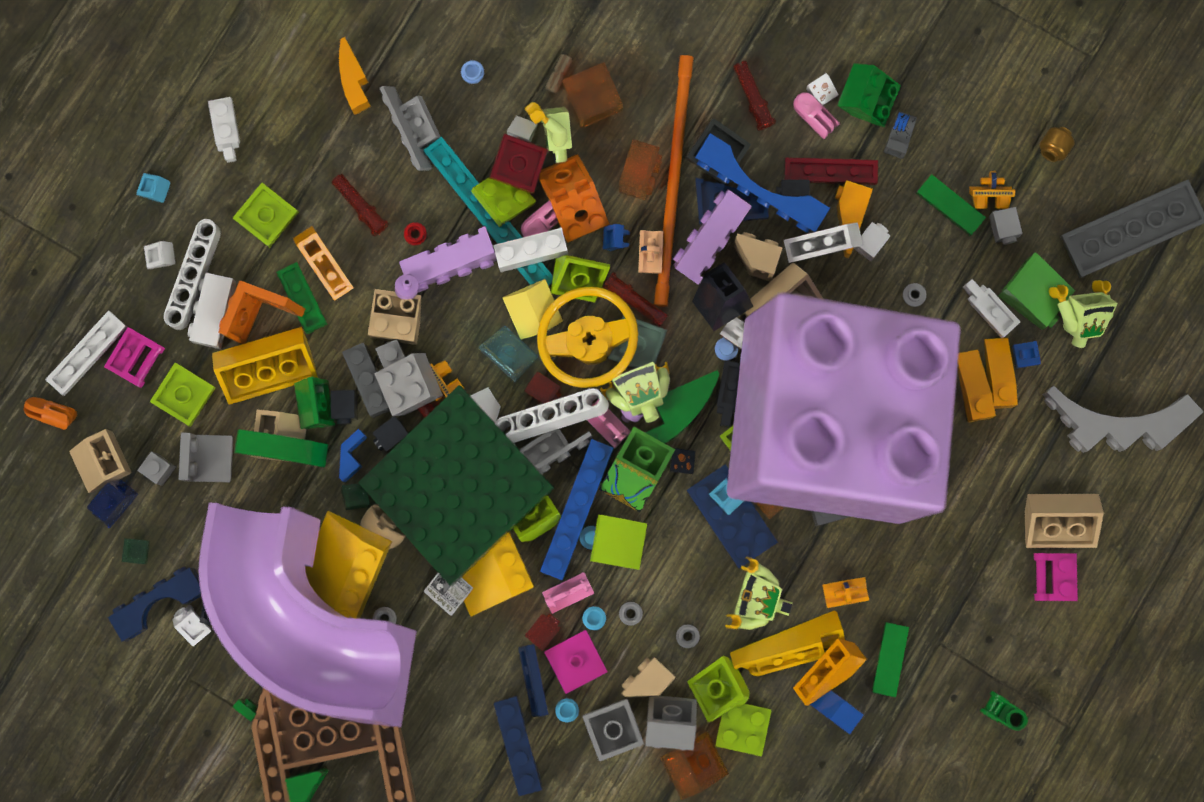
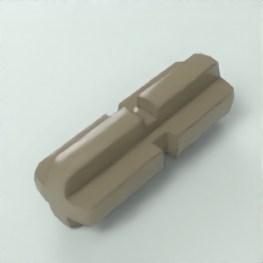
M565 54L560 56L554 68L555 72H552L546 84L547 90L557 93L564 79L563 75H566L572 63L571 57Z

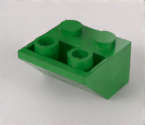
M854 63L837 106L851 116L880 127H885L901 85L875 65Z

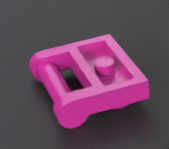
M127 327L104 367L142 388L145 383L143 380L158 355L162 354L165 348ZM146 346L150 347L151 350L135 376L131 375L130 372Z
M1034 553L1037 594H1034V601H1078L1077 554ZM1046 561H1051L1052 594H1046Z

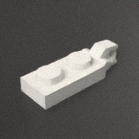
M231 97L208 101L218 151H223L227 163L237 161L234 148H239L240 138L233 100Z
M973 279L963 286V289L970 296L967 300L971 303V306L1001 339L1020 323L1018 318L990 288L987 289L984 285L979 287Z

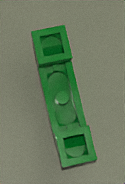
M238 429L234 453L325 468L329 444Z

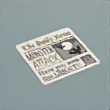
M438 573L426 587L424 593L449 615H453L473 590V587L463 578H460L453 586H449Z

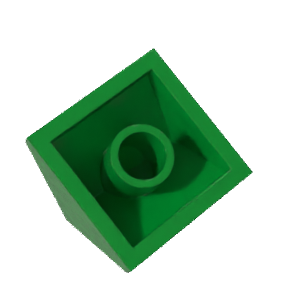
M308 377L294 383L300 428L311 429L335 426L334 420L331 419L329 380Z
M321 768L285 779L290 802H310L329 769Z

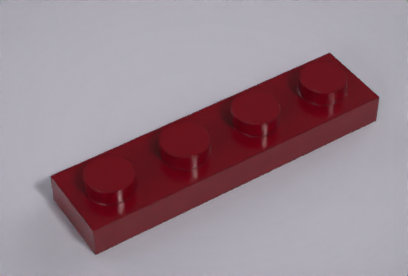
M785 158L784 180H810V183L845 184L847 180L856 184L877 185L878 160Z

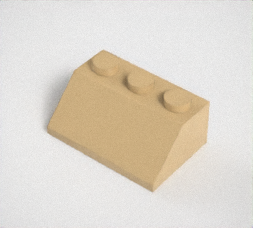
M791 263L750 299L753 307L744 312L746 317L780 293L823 299L809 275L795 263Z
M1027 494L1025 507L1026 548H1097L1104 515L1099 494Z

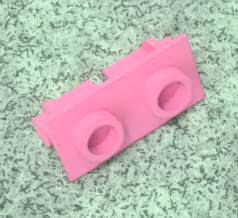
M599 399L595 403L591 404V406H595L599 402ZM609 409L603 415L587 420L614 448L631 432Z
M583 572L542 592L553 614L594 594V591Z

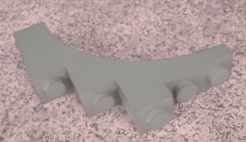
M1055 386L1042 394L1046 398L1044 401L1047 406L1052 410L1056 409L1061 415V421L1068 428L1072 427L1074 429L1067 435L1071 439L1069 443L1076 451L1079 452L1081 450L1082 453L1089 451L1103 437L1107 438L1106 442L1113 450H1118L1119 452L1126 450L1140 436L1144 437L1142 440L1151 450L1155 449L1156 451L1161 450L1204 412L1188 394L1180 397L1160 411L1140 417H1114L1090 411L1068 399Z

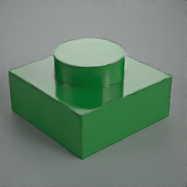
M247 698L246 700H237L233 708L252 722L256 716L258 706Z

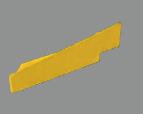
M832 611L732 651L730 656L734 669L742 667L748 669L751 675L761 676L819 660L824 654L825 648H830L838 638L845 640L838 614L836 611Z

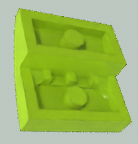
M598 515L590 561L639 570L647 523Z

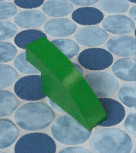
M718 370L668 391L667 395L662 398L663 404L656 407L663 425L645 433L664 444H667L682 433L699 415L709 400L719 377Z

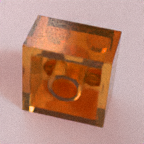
M605 62L562 80L563 89L580 128L623 111V103Z
M632 140L619 181V193L641 200H646L647 194L652 195L656 179L653 175L654 173H659L663 155L659 154L660 147Z

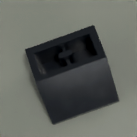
M725 262L704 274L692 300L713 331L753 307L745 288Z

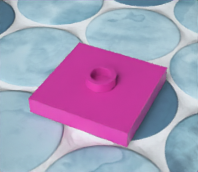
M587 630L544 651L565 694L608 672Z

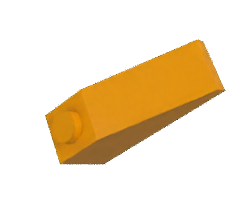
M847 180L844 186L839 185L835 199L839 200L837 204L839 226L858 222L860 229L873 189ZM853 248L843 250L844 257L849 258Z
M313 226L293 238L295 244L334 301L353 289L350 281Z
M1008 338L984 339L986 374L994 409L1013 408L1018 405Z
M973 350L958 353L957 370L968 423L995 417L992 394L979 351Z
M838 638L793 689L802 702L808 706L850 678L867 659L854 642Z

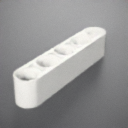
M210 219L199 221L195 227L164 312V321L176 330H182L189 324L194 304L200 294V280L208 272L221 236L220 228ZM212 226V234L210 236H204V229L206 227ZM199 248H205L204 256L196 258V251ZM193 269L197 270L196 278L188 280V273ZM189 291L188 300L181 302V293ZM181 313L180 322L173 324V315Z
M593 388L503 416L495 423L504 433L506 428L511 426V430L506 435L515 443L603 415L608 410L609 402L600 391ZM599 398V402L595 406H591L592 402ZM577 405L576 410L570 413V409ZM555 412L554 417L548 420L549 415ZM533 419L532 424L526 427L527 422Z

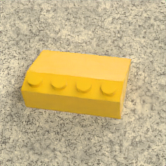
M327 511L318 533L313 567L305 566V573L310 586L328 606L346 618L360 619L392 541Z
M510 532L462 577L473 587V590L464 600L470 617L535 588Z

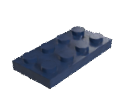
M725 464L686 491L739 569L750 562L746 557L754 559L778 542L751 501H744L728 515L709 495L724 479L728 480L729 469Z

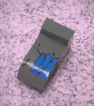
M901 111L898 112L883 153L901 159L904 158L917 117Z

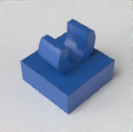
M620 224L605 226L603 250L612 251L629 247V243L623 242V236L630 235V231L624 230V225Z
M1037 341L1012 346L1016 369L1041 364Z

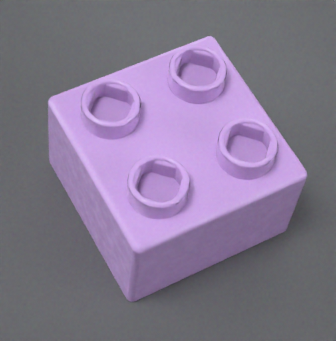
M789 293L776 295L746 317L744 323L727 495L737 500L896 524L943 511L946 504L960 340V326L958 323Z

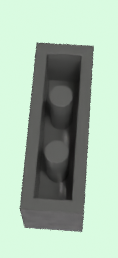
M361 343L343 351V356L369 415L372 418H376L389 412L390 409L374 374L378 370L368 347Z

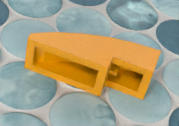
M343 37L340 40L339 49L340 76L345 96L354 115L371 107L361 89V86L369 82L346 38Z

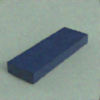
M534 644L521 646L518 650L531 714L533 717L548 715Z

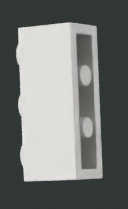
M858 222L784 240L789 263L863 245Z
M562 228L493 245L500 272L568 255Z
M205 273V277L201 278L199 283L200 298L199 301L196 300L193 308V314H195L194 322L190 323L188 328L189 341L221 349L224 335L218 333L220 329L219 324L228 310L230 297L235 293L237 282L233 278Z

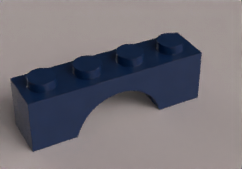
M186 566L173 573L175 577L168 581L163 579L154 584V589L146 594L143 591L134 596V602L126 606L124 603L112 610L114 614L109 616L108 619L121 641H129L148 629V613L151 607L159 600L170 597L182 604H190L202 596L200 581L195 568L187 569Z
M518 695L494 702L518 796L542 790L543 785L530 746Z

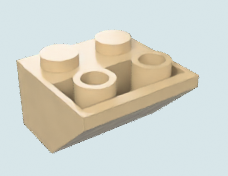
M743 232L741 235L737 233L734 248L747 273L763 280H772L782 247H779V243L773 240L765 239V242L757 240L753 234Z
M375 289L368 336L371 339L385 341L397 339L400 343L417 345L421 318V295H416L413 299H401L393 291Z
M257 409L255 432L305 440L306 429L300 428L299 415ZM252 456V457H254V458H259V459L278 460V459H272V458H266V457Z
M104 429L84 439L69 451L88 493H92L132 473L113 431Z
M647 657L638 666L640 672L635 678L630 675L622 684L624 688L622 694L625 697L660 695L676 677L655 657L651 660Z

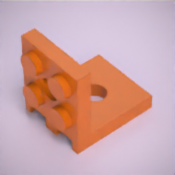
M578 154L568 158L566 162L556 163L541 170L538 179L552 205L567 243L609 225L594 182ZM579 210H586L583 216L575 217Z
M239 281L235 293L229 299L228 310L220 321L218 333L237 343L245 344L262 303L303 317L305 308L289 298Z

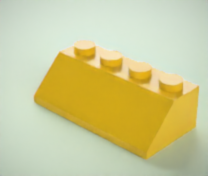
M302 327L212 353L213 370L229 405L294 386V383L308 377L318 378L311 350Z

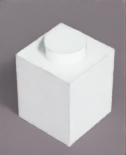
M872 222L861 235L863 245L854 247V249L869 261H872L890 238L887 228L880 223L874 224Z

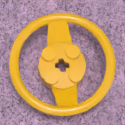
M580 287L559 296L543 314L537 333L539 355L547 370L561 382L580 388L601 386L619 376L632 361L638 344V326L631 308L617 294L599 287ZM597 296L607 299L616 305L625 317L622 320L605 323L600 317L584 316L572 322L568 326V331L546 336L549 323L557 310L565 303L578 297ZM589 336L596 337V339L592 341V345H589L586 342ZM628 341L626 352L621 361L606 374L595 378L583 379L570 376L560 370L550 357H575L587 365H597L607 360L612 349Z

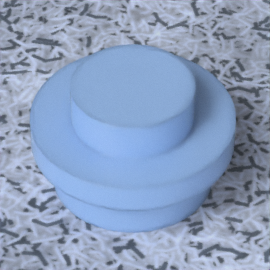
M468 61L462 66L461 75L467 83L475 84L482 80L484 69L479 62Z
M721 338L715 345V353L719 359L729 361L737 355L738 347L725 338Z

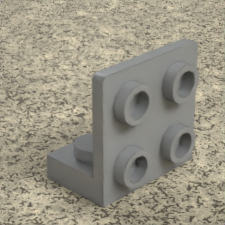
M181 433L179 480L230 483L232 478L233 437Z

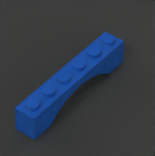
M709 133L695 156L699 160L697 165L707 171L712 168L719 172L716 177L726 183L732 180L738 184L737 190L749 196L750 192L756 195L758 203L766 208L772 205L778 209L776 214L788 221L790 217L798 222L796 226L806 233L809 230L816 232L830 209L810 195L797 197L783 196L758 186L740 168L733 155L731 146Z
M591 439L540 572L560 580L564 579L589 510L613 453V447Z

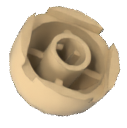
M378 504L371 506L361 519V527L392 541L389 550L397 547L406 537Z

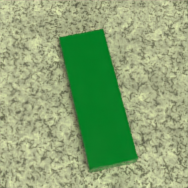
M932 174L916 193L969 236L975 232L986 218Z
M298 262L277 271L276 273L288 298L305 308L303 317L298 316L305 333L310 334L328 325Z
M885 622L873 682V693L896 697L909 627Z

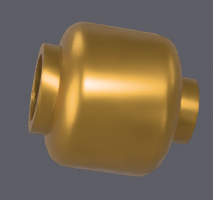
M1065 127L1050 128L1039 144L1042 156L1051 162L1064 160L1075 144L1071 131Z

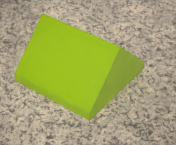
M568 255L556 258L551 294L562 295L580 287L601 288L609 272L610 264ZM583 296L575 299L595 302L597 296Z

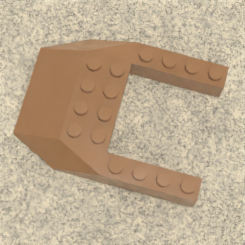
M263 687L256 716L252 724V732L266 802H290L285 779L291 777L290 768L376 750L379 752L388 802H416L401 727L358 723L314 713L280 699Z

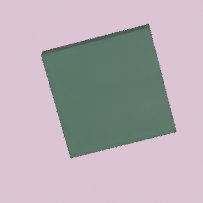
M636 319L638 344L629 367L636 369L651 362L656 363L667 332L666 329ZM628 341L612 349L608 359L619 363L626 352Z

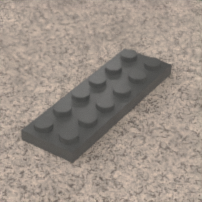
M1188 179L1061 235L1060 238L1080 279L1204 224V211Z

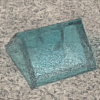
M506 326L502 327L479 346L480 352L514 383L539 357Z

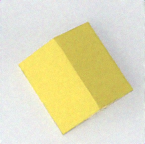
M545 279L502 297L520 339L537 335L541 318L554 301ZM559 310L552 317L548 330L563 322Z

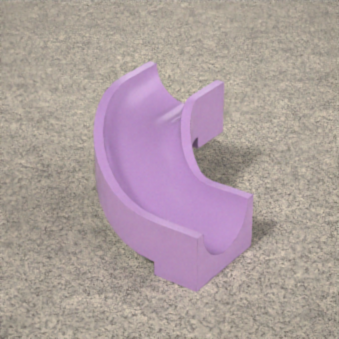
M209 503L200 550V590L211 625L232 658L262 687L296 707L358 723L401 727L416 631L388 621L346 618L328 606L315 593L307 580L305 566L313 567L321 520L290 507H282L281 514L241 510L218 503Z

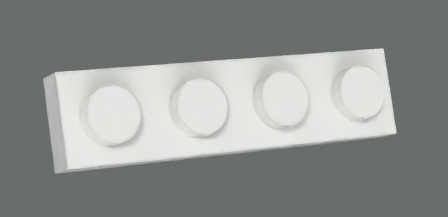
M108 311L45 380L60 394L65 396L126 330L127 326L112 312Z

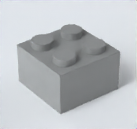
M412 353L374 373L392 416L407 415L443 396L425 353Z
M649 696L645 746L694 750L697 699Z
M627 698L582 716L599 762L644 745Z

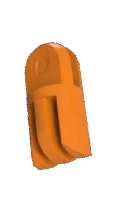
M31 397L24 404V412L28 417L63 430L67 429L77 417L75 409L38 397Z

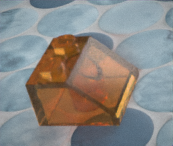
M707 731L695 737L694 750L672 749L660 757L682 800L701 793L729 774Z

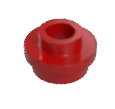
M410 223L404 230V238L410 245L418 246L426 240L427 231L420 223ZM413 231L420 232L418 238H412Z

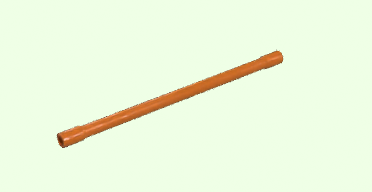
M681 55L679 59V80L663 223L662 274L658 273L654 305L660 307H667L669 298V277L687 104L693 68V57L689 55Z

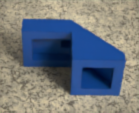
M360 429L355 431L341 444L339 478L345 483L362 468V465L351 454L368 438Z
M829 691L810 704L848 734L853 731L864 716L832 691Z

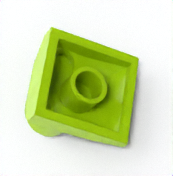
M547 495L513 529L521 542L532 541L555 527L561 515Z
M722 656L687 681L708 722H712L736 706L744 705L749 699V689L738 669H734L732 661L726 656Z

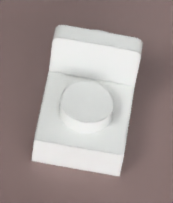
M191 605L179 609L172 620L174 628L192 646L196 645L211 632L207 624L200 623V617L195 613Z

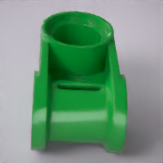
M991 691L990 699L985 707L979 711L1011 730L1024 729L1028 723L1026 713L1001 695ZM1013 713H1018L1021 717V722L1017 726H1013L1010 723V716Z

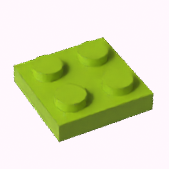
M490 178L474 186L471 190L499 227L532 207L536 202L529 192Z
M261 183L233 219L270 248L299 212L265 184Z
M174 363L150 402L191 427L216 387L179 364Z
M744 704L726 712L720 719L715 746L762 757L772 710Z

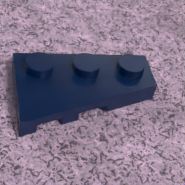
M695 178L699 225L703 224L700 220L706 211L712 212L717 205L714 203V200L721 191L725 193L727 189L752 206L742 221L769 219L768 208L758 203V197L751 192L747 196L736 188Z

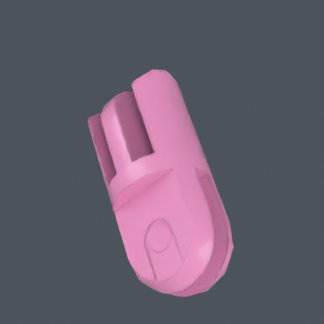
M800 93L794 99L795 111L823 139L840 125V122L810 93Z
M547 201L523 222L521 232L524 237L547 232L559 223L550 201Z

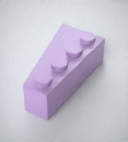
M728 189L725 193L721 191L714 200V203L717 205L712 212L706 211L700 220L703 223L698 231L694 229L687 238L689 244L685 250L680 248L673 258L676 261L674 264L675 269L698 285L703 279L701 277L703 271H707L712 266L716 253L724 248L730 238V233L735 232L752 207Z
M486 227L478 229L479 234L475 236L469 234L460 236L456 241L457 243L453 245L452 243L438 245L434 248L435 252L430 253L428 250L400 261L403 275H411L418 281V292L428 289L430 284L437 282V285L449 282L452 276L459 275V277L471 274L472 269L478 267L486 269L493 266V262L497 261Z

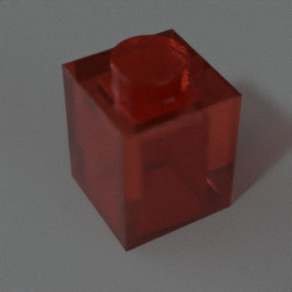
M536 372L524 390L527 395L541 404L560 399L562 396L560 393L561 386L539 372Z
M542 613L525 634V637L544 651L560 631L561 627L558 626L560 621L550 613L547 616Z

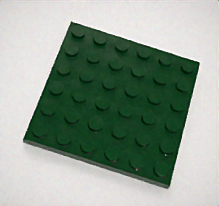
M458 385L358 482L449 586H453L554 489V486L461 385Z

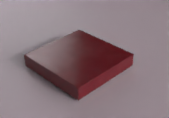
M504 133L489 178L533 194L548 149Z

